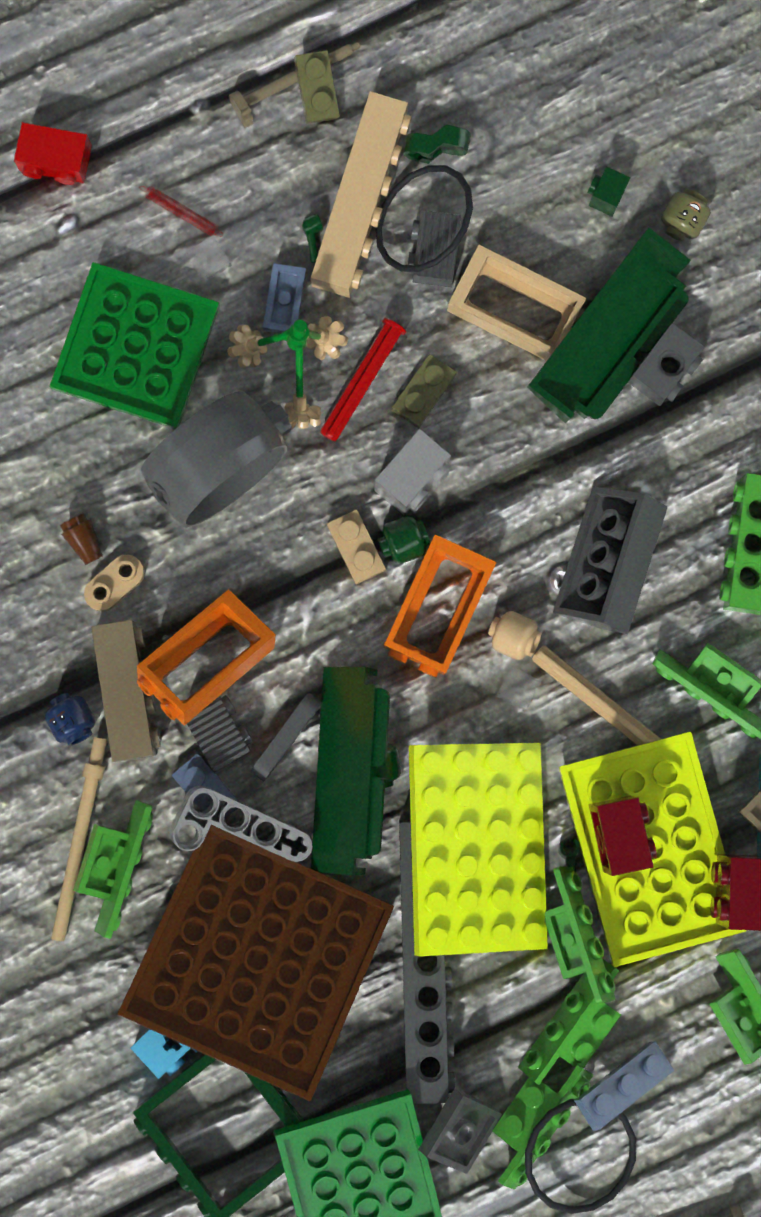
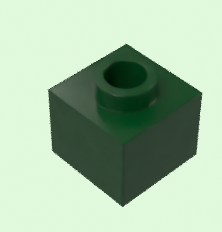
M606 166L602 177L595 175L587 193L592 195L589 206L613 217L630 177Z

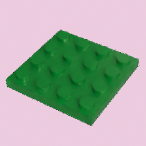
M92 262L49 387L52 390L176 429L180 426L220 304L214 300Z
M409 1089L273 1130L296 1217H442L428 1159L418 1150L423 1139Z

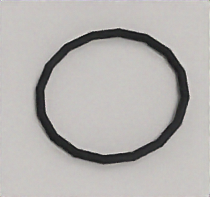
M427 165L409 173L392 188L381 206L383 212L378 228L375 227L377 248L384 261L401 272H421L438 265L456 250L468 231L473 212L471 188L462 173L447 165ZM428 172H445L457 178L465 191L466 212L462 227L451 245L435 259L420 265H402L390 258L383 245L382 226L386 211L396 194L412 179Z
M569 1099L549 1110L533 1128L525 1149V1174L534 1194L550 1208L570 1214L594 1211L613 1200L629 1181L636 1162V1136L628 1118L621 1112L616 1117L622 1121L629 1137V1160L621 1180L609 1194L591 1204L571 1207L554 1202L539 1189L532 1173V1151L537 1137L553 1116L571 1106H577L574 1101L575 1099Z

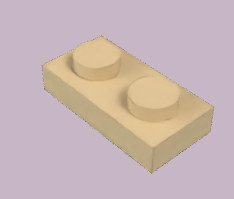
M357 509L327 523V527L355 585L386 571Z

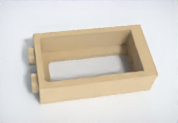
M478 244L448 303L447 311L547 361L585 311L582 307L586 297ZM486 276L560 313L561 321L552 338L544 340L472 304L469 301V296L478 279Z

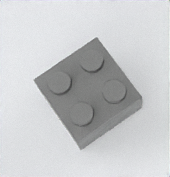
M419 429L375 479L374 491L404 517L410 510L415 514L427 501L428 489L432 485L437 489L449 475L451 455Z

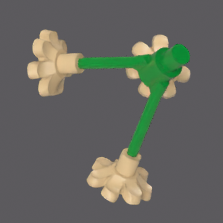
M329 316L321 317L319 325L310 323L308 327L304 320H296L286 331L265 338L261 337V333L258 330H250L249 325H239L237 331H232L229 334L230 341L235 343V345L229 347L227 352L231 358L239 356L238 365L241 368H246L249 365L254 368L261 363L260 355L267 352L268 344L282 340L287 341V345L295 351L296 394L293 395V403H286L284 410L288 414V420L292 428L297 423L298 428L305 429L309 427V424L312 426H319L321 424V410L319 406H309L306 403V395L303 394V349L306 346L311 350L315 349L314 356L319 360H323L326 357V353L331 358L336 359L341 355L338 346H346L348 337L339 334L344 329L343 323L339 320L332 323V319Z

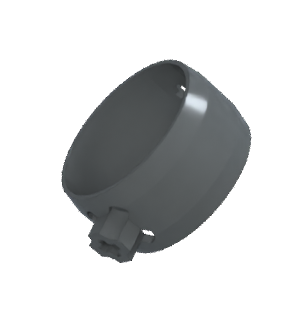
M244 391L228 394L194 414L170 433L147 457L142 465L141 473L157 501L167 510L170 516L185 528L195 526L232 504L254 487L279 463L288 448L283 436L289 433L292 428L288 420V414L281 405H276L273 401L260 407Z

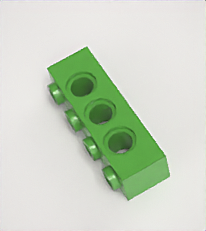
M747 473L740 479V482L736 481L733 490V501L737 502L736 515L732 514L729 521L728 534L733 535L731 548L727 547L725 552L724 567L729 569L727 581L723 580L721 583L719 599L724 601L723 610L761 615V519H755L749 513V505L751 503L761 506V475ZM746 536H752L758 541L759 549L757 552H750L746 549L744 544ZM742 569H748L754 574L755 581L752 586H747L741 581L740 572Z

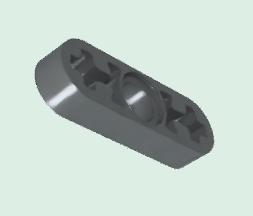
M308 693L250 772L264 782L323 702L311 693Z

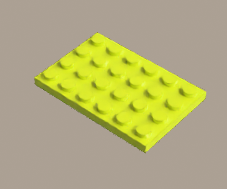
M691 732L558 767L612 966L618 967L747 931L729 930L716 924V918L711 917V898L716 897L717 883H713L711 877L712 863L717 862V854H725ZM626 796L639 797V802L645 803L648 810L649 823L644 824L647 837L653 838L656 847L657 858L652 859L654 868L610 876L602 870L588 804Z
M541 743L409 745L414 956L548 949L547 926L545 923L546 884Z

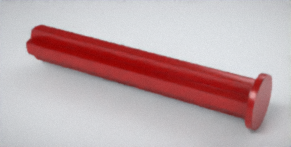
M388 318L382 320L384 324L320 429V433L331 441L338 440L400 335L406 334V330L396 322Z

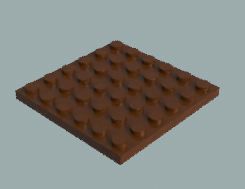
M211 825L203 843L199 848L193 850L117 1015L311 1102L394 906Z

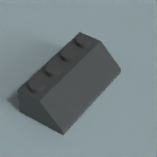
M593 486L553 613L600 629L628 635L668 506L645 493Z

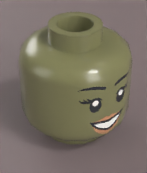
M690 189L674 193L661 216V221L668 227L665 233L681 242L685 237L697 238L711 214L707 206L709 201L701 194Z

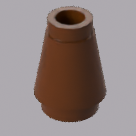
M84 513L60 525L64 532L61 535L80 559L83 560L85 565L103 556L91 519L87 520Z

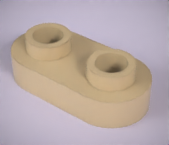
M121 555L114 559L86 585L84 590L86 603L94 610L100 612L113 609L142 583L145 576L143 564L132 555ZM126 565L131 566V575L122 577L120 573L122 567ZM99 588H105L107 591L106 597L102 600H98L95 597V592Z

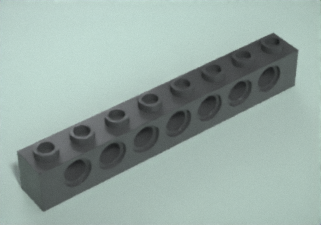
M399 822L406 1089H409L414 1104L445 1103L449 1098V1093H453L455 1089L454 1072H448V1058H454L453 1037H447V1023H453L452 1002H446V988H452L451 967H445V955H437L436 964L431 969L419 967L417 964L418 956H414L411 822ZM425 986H431L438 992L437 999L431 1004H424L418 999L419 991ZM428 1021L436 1023L439 1027L437 1035L431 1039H425L419 1034L420 1026ZM426 1057L436 1058L440 1063L438 1070L432 1074L424 1073L420 1069L422 1060Z

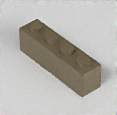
M133 620L91 626L112 762L156 756V748L161 747L158 727L152 728L150 714L156 713L153 695L147 696L137 684V665L142 662L140 647H145L142 627H136V622Z

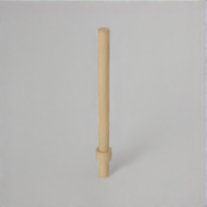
M94 737L89 763L84 765L82 776L85 777L51 936L52 940L65 941L75 894L73 889L81 866L98 781L103 779L105 770L102 763L107 739Z

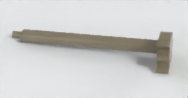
M359 42L352 45L346 44L328 53L330 65L352 55L353 51L360 48ZM296 70L244 96L238 90L229 94L233 109L244 128L253 124L252 111L249 106L297 83Z

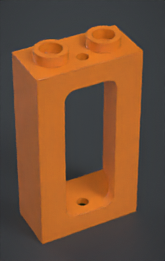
M435 534L385 641L384 648L389 650L387 656L406 664L408 659L419 663L418 670L437 678L438 673L445 675L497 562ZM443 560H450L469 569L472 576L438 651L431 654L409 644L407 636Z
M228 589L137 665V684L147 696L154 695L161 702V709L171 720L177 718L185 726L275 648L276 634ZM229 625L235 627L250 642V646L188 699L180 700L163 683V679L224 627Z

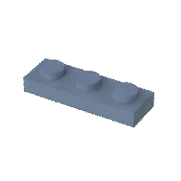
M656 1041L649 1042L574 1101L592 1130H600L671 1074L674 1069Z

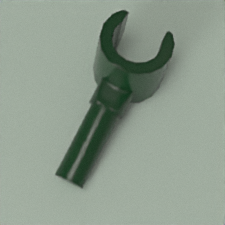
M313 214L304 218L302 227L309 245L311 263H316L318 250L314 234L323 231V226L319 215Z
M574 839L575 852L567 854L563 849L562 840L558 847L559 855L565 859L566 866L573 867V870L576 872L575 857L580 851L579 842Z

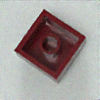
M626 796L588 804L604 873L615 876L654 868L652 859L657 858L656 847L653 838L647 837L644 824L649 823V815L646 804L640 803L639 797Z
M717 854V862L712 863L711 869L712 882L717 883L716 897L711 898V917L716 918V924L729 930L761 931V856Z

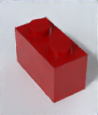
M22 122L14 162L19 171L30 178L41 179L42 176H48L66 185H73L74 182L84 183L92 144L87 134Z

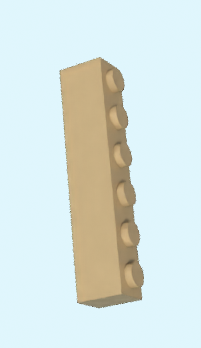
M369 92L311 275L312 287L350 298L353 288L359 289L364 270L359 269L362 257L367 259L369 257L373 244V239L369 238L372 226L378 228L383 208L378 207L381 196H388L393 177L388 176L391 165L397 166L401 156L402 146H399L398 142L401 134L407 135L411 124L412 116L407 115L408 102Z

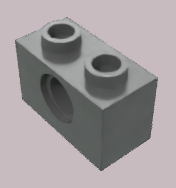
M672 323L628 383L659 406H661L666 398L672 402L684 386L679 380L685 372L692 376L704 360L698 355L705 346ZM661 361H672L676 365L677 372L673 374L666 373L661 367Z

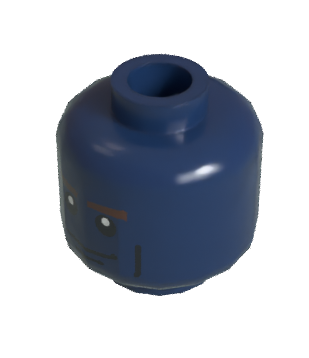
M64 693L50 701L52 707L45 713V720L57 742H67L68 746H73L86 740L93 734L91 729L95 726V718L83 697H70L68 693Z

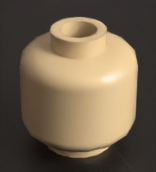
M508 611L501 618L495 617L489 629V635L492 636L493 649L515 660H522L526 656L531 657L535 653L542 635L538 631V624L535 620L515 611Z

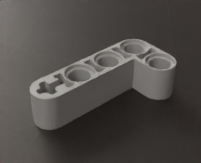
M202 785L194 786L186 793L170 828V838L178 848L184 851H193L199 848L211 825L294 862L303 861L308 858L313 847L310 837L300 829ZM200 793H206L210 797V805L204 811H197L193 807L194 798ZM234 807L239 808L241 811L239 822L235 825H227L224 819L227 810ZM262 822H270L272 831L269 837L258 839L256 836L257 826ZM185 825H192L196 831L193 840L186 843L179 841V830ZM281 834L293 841L297 839L301 843L300 849L293 848L291 851L288 845L279 841Z

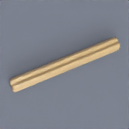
M541 646L533 655L532 661L636 745L661 739L547 646Z

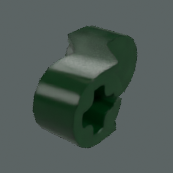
M447 124L433 135L409 133L406 138L403 154L408 159L427 164L442 153L463 156L468 152L471 133L464 128Z

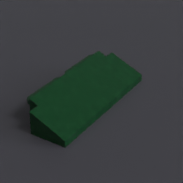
M648 227L527 388L564 423L574 416L575 411L583 419L587 417L594 420L601 418L638 369L639 363L633 357L639 350L642 353H649L687 305L689 297L683 291L686 285L676 277L691 260Z
M323 667L321 698L323 703L321 704L311 858V869L317 872L352 876L365 875L366 868L356 867V858L372 859V856L379 854L381 851L385 783L383 779L376 777L377 766L384 765L387 759L390 694L386 689L382 688V685L367 684V676H377V669L368 667Z

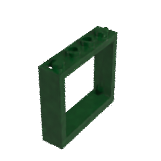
M203 1054L138 1105L133 1111L136 1117L133 1121L144 1136L149 1134L157 1144L154 1149L159 1158L166 1165L171 1163L178 1172L176 1179L187 1193L192 1190L200 1202L197 1203V1206L204 1217H230L285 1173L281 1159L221 1207L150 1113L216 1060ZM245 1073L285 1126L305 1121L280 1088Z

